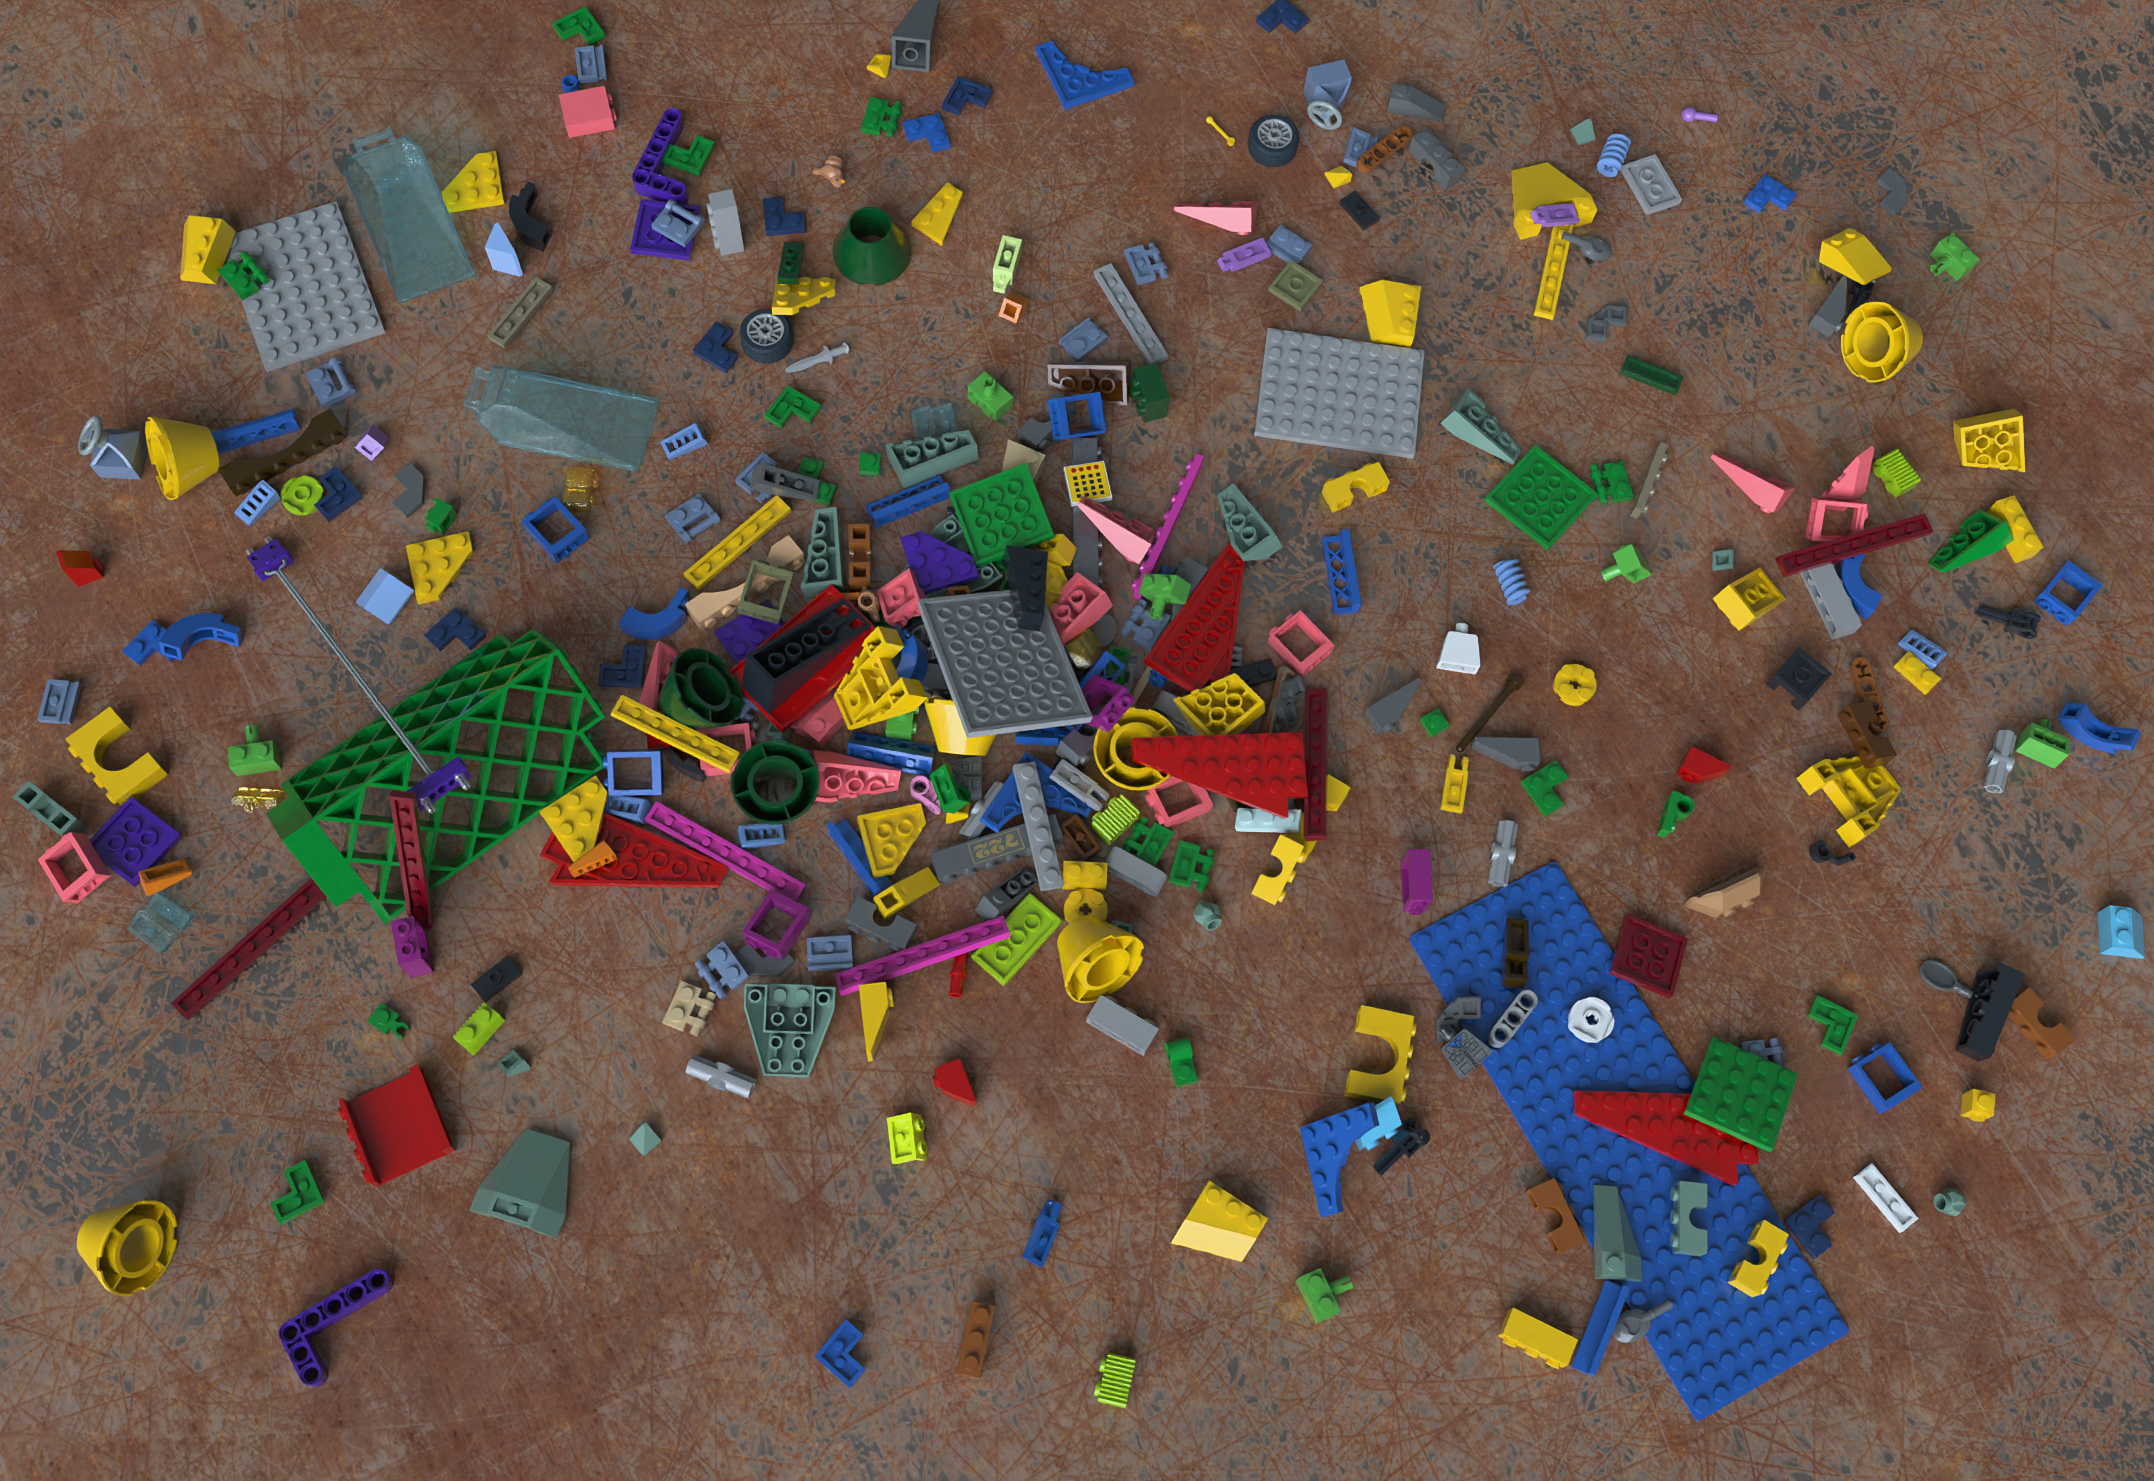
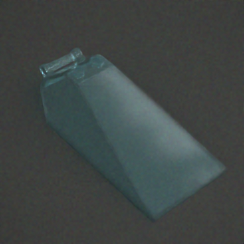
M389 126L384 128V131L360 139L358 137L352 139L357 153L346 157L343 173L400 304L475 277V274L421 146L407 136L395 139ZM389 138L390 142L364 151L362 149L363 146Z
M492 365L490 371H485L479 367L474 368V377L468 395L464 398L462 405L465 408L477 410L476 421L499 445L639 472L660 403L659 399L509 367ZM482 379L487 380L480 402L475 401Z

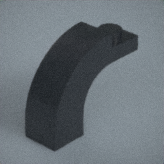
M527 181L525 187L520 190L519 197L511 196L509 215L517 236L528 246L544 252L552 235L548 224L536 221L529 216L538 197L535 183Z

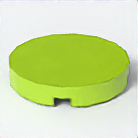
M308 475L291 478L284 484L281 490L284 507L296 515H308L315 512L317 509L314 504L324 498L325 494L320 482Z

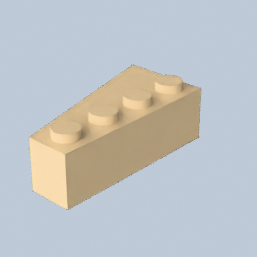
M1008 439L1002 472L1026 463L1036 485L1045 467L1046 455Z

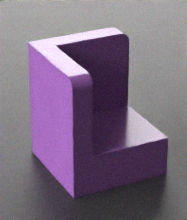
M372 424L360 437L355 448L372 461L385 447L389 436Z

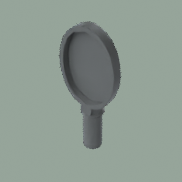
M1565 231L1562 233L1561 239L1580 246L1582 253L1592 260L1604 261L1612 253L1610 245L1598 236L1588 235L1581 238Z
M1106 592L1107 596L1110 599L1111 594ZM1110 610L1096 623L1091 625L1089 629L1091 641L1098 648L1110 646L1116 636V623L1109 614Z
M1928 960L1920 965L1919 973L1922 979L1933 988L1942 991L1954 990L1956 993L1958 992L1967 998L1972 996L1973 991L1957 982L1956 975L1945 964Z
M1668 1299L1646 1312L1641 1309L1624 1311L1619 1315L1612 1334L1621 1342L1630 1343L1637 1341L1649 1331L1651 1320L1672 1309L1673 1305Z

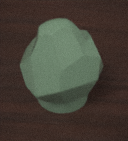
M1205 900L1197 903L1193 912L1195 920L1205 926L1208 931L1218 928L1222 923L1219 906Z
M1946 1188L1934 1197L1935 1208L1952 1216L1959 1215L1967 1204L1965 1195L1956 1188Z

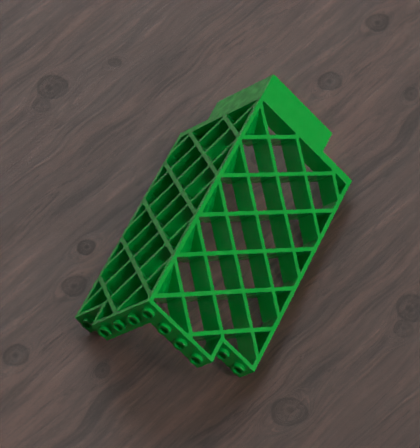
M534 628L514 642L510 637L505 638L500 633L388 710L419 753L443 756L441 767L456 757L481 761L476 788L464 790L462 787H455L433 803L436 811L431 810L433 813H431L429 821L419 820L421 831H427L424 856L429 892L540 814L539 811L563 797L604 768L602 760L604 755L598 747L594 749L591 744L593 739L586 731L605 718L601 712L604 708L596 698L592 699L590 696L592 690L585 681L581 683L578 678L580 673L573 664H568L566 659L569 657L564 649L559 647L556 642H553L543 632L539 633ZM554 658L562 665L575 684V688L548 684ZM508 688L535 691L529 719L502 716ZM546 693L572 696L566 724L540 721ZM583 699H585L592 712L579 720ZM383 715L280 784L288 798L266 812V815L282 842L335 908L360 892L384 924H386L406 910L403 893L386 892L391 866H400L399 857L393 855L396 844L392 811L390 817L361 814L365 790L367 786L407 791L419 782L409 781L414 756ZM462 720L489 723L483 751L456 748ZM500 725L527 728L521 756L494 753ZM538 730L564 733L558 761L532 758ZM575 735H578L594 758L588 764L570 763ZM492 762L519 766L513 793L487 790ZM530 767L556 770L553 787L543 796L525 794ZM567 772H575L566 779ZM446 795L473 798L468 825L440 822ZM484 799L511 802L507 822L498 828L480 827L479 823ZM522 804H529L528 807L521 811ZM318 820L348 823L344 846L341 852L322 829ZM359 824L388 827L383 854L353 851ZM438 832L465 835L462 854L452 861L433 859ZM477 836H478V837H484L483 839H481L479 842H477V843L475 844V842H476V837H477ZM350 862L380 865L374 892L370 890L351 866ZM430 869L438 870L434 874L429 876ZM382 903H391L386 908L382 905Z

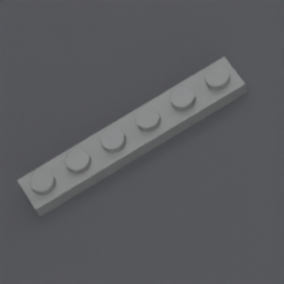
M1110 263L1094 270V277L1149 365L1159 364L1167 360V352L1113 265Z
M1035 762L1015 764L1012 768L1040 891L1062 888L1064 885Z

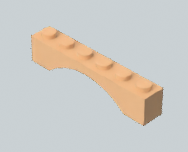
M789 535L771 546L769 556L766 559L770 566L777 568L778 566H784L789 568L790 571L799 569L805 562L803 552ZM756 573L747 602L756 594L765 592L774 582L781 580ZM745 583L726 591L702 592L685 604L687 613L701 631L713 627L719 619L731 615L734 609L738 607Z

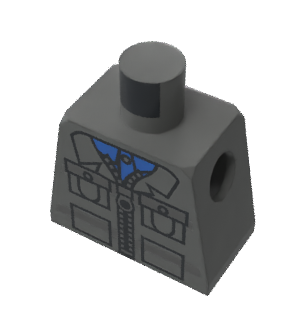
M982 756L947 761V764L951 766L957 784L964 786L970 792L971 801L978 802L979 799H982Z
M1447 1023L1438 1031L1446 1041L1439 1049L1460 1080L1493 1053L1488 1046L1463 1027L1458 1032H1455Z

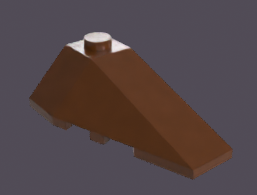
M1099 360L1047 364L1049 385L1081 395L1100 392L1103 404L1128 405L1129 388L1131 387V360Z

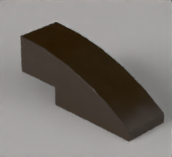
M1507 917L1503 939L1501 986L1524 989L1528 980L1529 923L1528 920Z

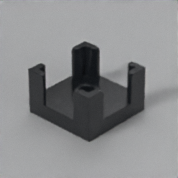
M1798 647L1766 685L1772 690L1781 685L1796 697L1791 705L1799 711L1832 673Z

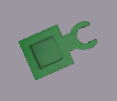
M380 1003L367 1020L369 1024L386 1035L393 1030V1033L399 1039H404L399 1034L401 1028H406L410 1031V1027L407 1024L398 1022L401 1016L383 1003Z

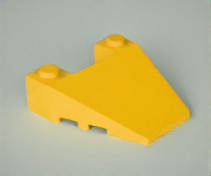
M1548 162L1512 170L1513 224L1520 240L1538 236L1541 224H1534L1530 213L1539 206L1574 203L1580 221L1573 225V227L1592 223L1597 208L1591 194Z
M878 626L864 640L862 644L864 649L859 657L856 656L853 663L855 665L850 673L845 674L834 694L848 730L915 711L928 698L920 680L899 678L892 659L904 648L898 631L895 629Z
M1855 756L1852 759H1846L1845 757L1837 760L1824 759L1811 766L1796 778L1809 796L1823 789L1847 822L1836 831L1849 848L1878 829L1882 818L1887 814L1888 808L1893 804L1901 791V787L1884 766L1865 769L1859 756Z

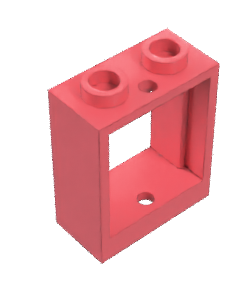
M1812 497L1805 538L1812 541L1828 542L1845 537L1821 534L1826 505L1854 507L1850 535L1865 531L1863 526L1864 520L1868 517L1867 504L1858 501Z
M1300 610L1296 614L1291 613L1284 620L1285 623L1280 627L1278 625L1269 632L1270 636L1267 643L1302 678L1332 654L1335 645ZM1297 625L1319 647L1302 662L1279 640Z
M749 723L697 730V732L710 738L745 734L746 751L753 747L752 743L756 742L755 730L750 729ZM701 759L700 765L705 777L731 774L739 760L736 761L730 773Z
M1171 776L1162 784L1147 789L1145 799L1148 806H1152L1155 811L1154 817L1156 822L1170 829L1211 811L1213 803L1206 789L1187 782L1198 805L1171 817L1165 811L1157 792L1183 780Z
M69 832L65 834L56 845L48 848L45 854L38 859L63 902L79 903L111 876L86 834ZM75 848L87 871L70 885L57 862Z

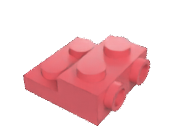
M908 568L876 591L885 621L892 627L896 625L904 627L913 616L921 615L917 606L918 599H926L924 591L918 586L915 574L911 569Z

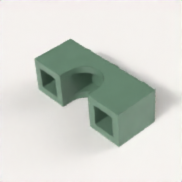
M29 780L13 796L16 801L60 836H64L69 832L82 833L86 828L83 823Z
M1679 1181L1673 1184L1670 1190V1199L1673 1201V1210L1670 1213V1222L1673 1224L1670 1246L1673 1247L1674 1254L1702 1256L1707 1254V1230L1694 1227L1690 1222L1689 1213L1692 1209L1702 1210L1707 1207V1184Z

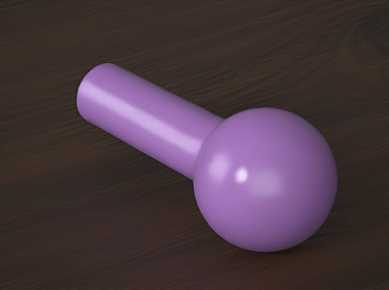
M1686 107L1681 113L1682 118L1688 122L1695 119L1717 122L1718 114L1696 112L1693 107Z

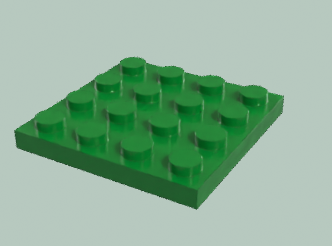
M1534 445L1485 497L1484 501L1548 551L1599 494L1542 449Z
M1026 463L949 492L977 568L1002 559L1006 545L1028 549L1055 538Z
M1712 1036L1684 1114L1771 1153L1774 1149L1798 1073Z

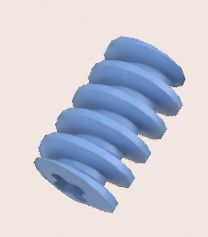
M1612 134L1607 138L1597 163L1599 173L1607 177H1615L1618 174L1631 145V140L1627 136Z
M1518 559L1503 560L1493 566L1496 569L1495 574L1498 576V581L1501 584L1502 591H1504V597L1507 598L1506 602L1508 605H1516L1527 599L1526 595L1530 593L1529 588L1523 589V587L1527 586V581H1520L1525 575L1517 574L1522 570L1521 566L1515 567L1519 563Z

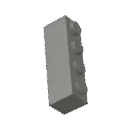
M732 189L708 194L709 203H706L715 249H720L721 256L744 251L737 205Z
M1834 563L1800 572L1832 640L1854 634L1862 626L1860 616L1855 612L1852 600L1846 594L1843 582L1834 569Z

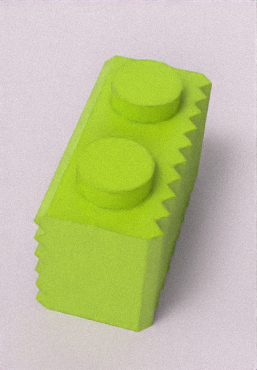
M1895 449L1878 458L1872 465L1875 476L1881 478L1885 483L1886 490L1893 494L1895 498L1915 488L1921 481L1916 471L1911 468V465L1901 455L1899 449Z
M1123 794L1118 798L1116 796L1113 797L1107 804L1108 808L1104 812H1097L1092 818L1091 829L1109 846L1140 818L1141 811Z
M482 1003V1006L478 1007L479 1010H475V1013L472 1014V1017H469L466 1024H463L460 1031H456V1035H453V1038L473 1056L505 1022L501 1015L486 1003Z
M1109 1352L1106 1358L1102 1357L1099 1371L1103 1372L1101 1382H1096L1094 1395L1098 1396L1097 1402L1120 1408L1126 1407L1136 1359Z

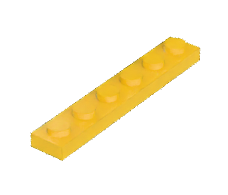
M1573 225L1552 226L1534 316L1550 320L1554 318L1570 244L1569 241L1561 239L1564 231L1572 234Z
M776 495L684 572V577L697 590H700L790 514L791 508Z
M624 695L620 696L611 712V716L727 773L731 772L740 755V752Z

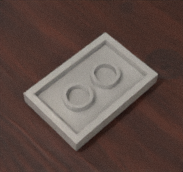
M1656 154L1622 165L1620 171L1646 215L1681 203V196Z

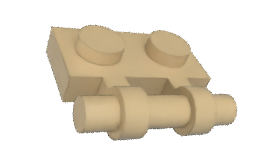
M681 981L662 1021L663 1024L683 1032L687 1024H690L692 1028L689 1033L698 1036L700 1030L704 1029L705 1019L709 1010L712 1011L715 1005L713 1001L716 994L708 992L706 998L702 999L700 998L703 992L701 988ZM696 1005L701 1007L697 1017H692Z

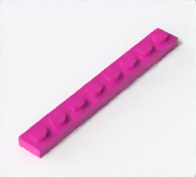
M1196 453L1194 460H1189L1186 467L1188 473L1186 477L1182 476L1178 485L1180 491L1179 493H1174L1170 503L1173 506L1171 510L1167 509L1163 518V521H1165L1164 526H1159L1155 535L1157 541L1149 547L1147 553L1149 555L1148 561H1143L1139 571L1142 574L1140 578H1135L1131 589L1134 590L1133 598L1141 600L1143 597L1139 594L1144 574L1154 573L1200 472L1204 456Z
M657 801L644 819L648 824L705 856L727 865L730 870L768 891L772 889L797 902L806 889L804 883Z
M1002 915L834 975L839 992L843 996L858 991L859 985L883 982L1011 936Z

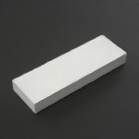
M1873 1163L1866 1166L1853 1177L1899 1233L1919 1219Z

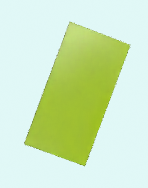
M1031 893L1005 919L1011 937L978 948L971 955V958L1003 986L1011 980L1063 923L1062 919Z

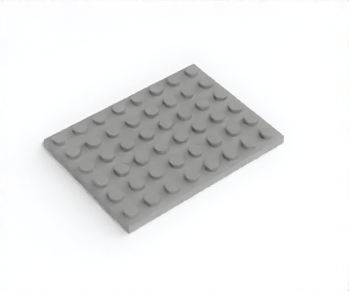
M337 201L235 233L226 257L227 261L230 262L235 259L240 264L243 262L240 254L246 251L257 260V265L263 267L270 278L267 284H263L261 281L258 282L256 285L259 291L242 301L259 354L267 372L385 333ZM249 269L246 273L250 276L253 274V271Z
M1268 328L1254 436L1413 459L1416 447L1425 350Z
M1010 590L918 599V609L967 738L1091 722L1092 714L1046 604L1039 632L1018 628Z

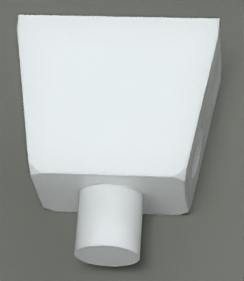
M1458 623L1456 624L1455 632L1448 631L1444 639L1436 668L1476 674L1480 667L1478 637L1474 634H1468L1467 624Z

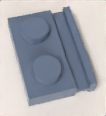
M601 44L600 47H594V45L575 47L579 83L599 82L602 79L607 81L603 45Z
M1353 127L1349 134L1343 162L1357 168L1356 162L1377 144L1378 137H1371V134ZM1369 159V160H1368L1367 162H1365L1364 164H1365V165L1369 164V163L1371 162V160Z
M1282 225L1276 229L1266 242L1271 253L1286 263L1292 260L1299 264L1312 249V244Z
M1089 317L1059 339V345H1062L1076 362L1083 360L1108 340V336L1095 323L1093 324Z
M47 679L37 720L42 723H66L72 725L82 684L77 681Z
M852 936L807 938L808 972L853 968Z

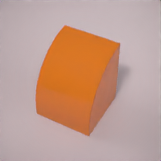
M1011 292L1004 297L998 316L1014 323L1019 322L1030 299Z

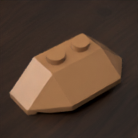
M1764 863L1695 895L1685 903V906L1715 918L1721 915L1728 917L1737 912L1736 908L1740 906L1745 909L1755 903L1754 899L1760 895L1767 866Z

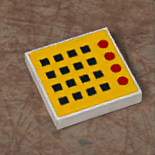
M1104 461L1064 467L1063 471L1071 507L1077 506L1082 496L1096 502L1112 500Z

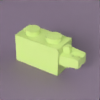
M1002 236L993 267V291L1005 294L1008 286L1013 284L1022 252V239Z

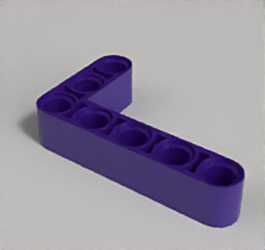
M669 108L664 112L632 174L635 191L639 195L660 202H668L672 199L677 204L686 205L688 203V196L684 183L660 175L665 165L663 158L670 145L675 146L683 130L681 112L676 108Z
M375 1269L281 1325L279 1338L303 1384L320 1387L328 1379V1371L311 1338L390 1291L394 1284L391 1274L381 1269ZM384 1275V1284L381 1287H376L377 1278ZM362 1288L363 1296L359 1300H355V1291ZM340 1301L341 1309L337 1313H333L332 1307L334 1303ZM318 1314V1324L311 1326V1318ZM296 1327L297 1335L290 1340L288 1336L289 1331ZM307 1348V1357L304 1360H300V1351ZM317 1369L318 1377L315 1381L311 1382L309 1378L310 1373Z

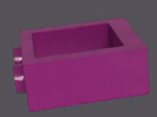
M1095 675L1082 688V693L1091 713L1106 695L1112 696L1097 716L1092 714L1091 722L1086 723L1108 733L1135 701L1124 686Z
M1408 849L1400 861L1403 912H1409L1410 915H1420L1426 911L1433 901L1430 849Z
M771 889L742 931L746 940L745 943L754 949L758 947L764 950V953L771 958L778 957L783 960L811 919V914L808 907ZM772 907L795 918L778 944L755 933Z
M414 916L391 921L398 965L411 978L434 973L427 933L423 926Z

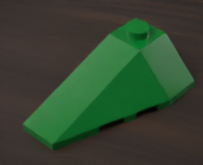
M1979 509L1960 524L1961 529L1958 533L1950 536L1948 545L1941 547L1928 565L1944 573L1998 552L2013 541L2007 522Z

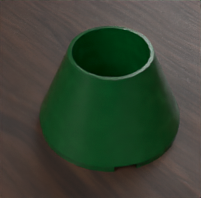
M864 207L855 211L836 235L832 247L833 260L839 272L854 283L863 285V283L874 284V286L884 285L897 279L908 267L911 256V244L905 231L885 211L876 207ZM870 235L883 238L872 243L859 240Z
M688 648L679 653L673 660L658 697V708L662 715L693 730L725 727L737 720L742 713V689L736 676L732 678L729 671L725 668L728 665L721 658L705 649Z
M770 740L754 745L741 755L734 771H732L731 792L735 803L746 816L763 824L779 825L798 819L810 809L819 792L820 777L815 761L802 747L790 744L788 741ZM783 778L796 784L794 793L786 800L780 802H768L758 796L763 785L773 779Z

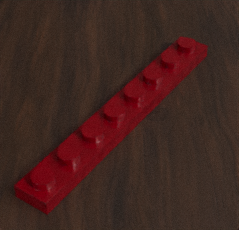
M1924 513L1779 555L1775 561L1782 576L1787 577L1930 535L1933 529Z
M1327 688L1306 690L1305 768L1308 797L1304 798L1305 841L1327 840Z
M392 790L389 797L407 916H414L424 928H431L434 920L416 793Z
M310 878L171 1004L189 1021L327 896L315 881Z

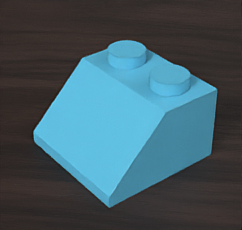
M2112 905L2097 912L2100 954L2145 958L2142 916L2129 907Z
M1392 1097L1375 1105L1380 1126L1371 1129L1360 1139L1355 1140L1359 1150L1366 1147L1369 1151L1380 1144L1378 1142L1379 1139L1384 1136L1386 1139H1389L1398 1133L1397 1129L1402 1123Z

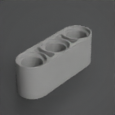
M1161 691L1151 710L1163 715L1172 725L1193 736H1200L1187 722L1174 703L1173 699L1177 697L1169 692Z
M1116 846L1112 847L1103 862L1108 863L1107 871L1152 896L1158 895L1168 878L1161 870Z
M1524 990L1519 993L1487 1035L1488 1043L1495 1048L1503 1047L1536 1007L1538 998L1533 991ZM1521 998L1527 999L1530 1006H1524L1521 1003ZM1508 1015L1515 1016L1517 1023L1510 1022ZM1495 1031L1501 1032L1504 1040L1497 1039Z

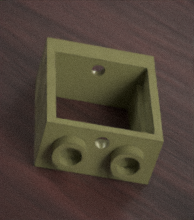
M752 560L738 605V613L779 625L794 572H791L789 568L784 566H778V568L770 566V563L764 560ZM755 573L786 581L777 610L747 602Z

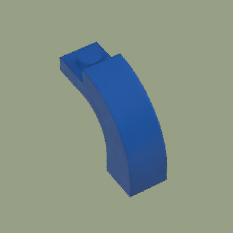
M1865 554L1842 560L1837 566L1836 573L1843 582L1846 594L1852 600L1855 612L1861 617L1868 619L1875 611L1882 594L1872 590L1862 581L1859 574V567Z
M680 587L669 606L659 613L645 614L629 606L618 623L621 632L642 640L661 639L676 632L687 620L684 611H686L685 604L690 601L688 590Z
M199 613L184 617L173 623L159 640L161 655L183 661L188 650L194 644L203 640H217L239 647L243 641L241 628L234 624H226L224 615Z
M896 625L892 629L898 631L904 648L901 650V661L896 669L899 678L920 680L922 683L928 662L925 645L921 640L913 636L910 630L907 628L904 630L899 625Z
M2066 702L2058 716L2059 722L2071 736L2089 747L2107 753L2116 754L2118 749L2133 751L2142 735L2139 729L2114 727L2099 721L2090 712L2088 706L2082 703Z

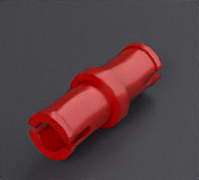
M967 953L954 957L953 970H950L949 975L951 977L948 992L950 997H962L964 979H967L966 965L969 956Z

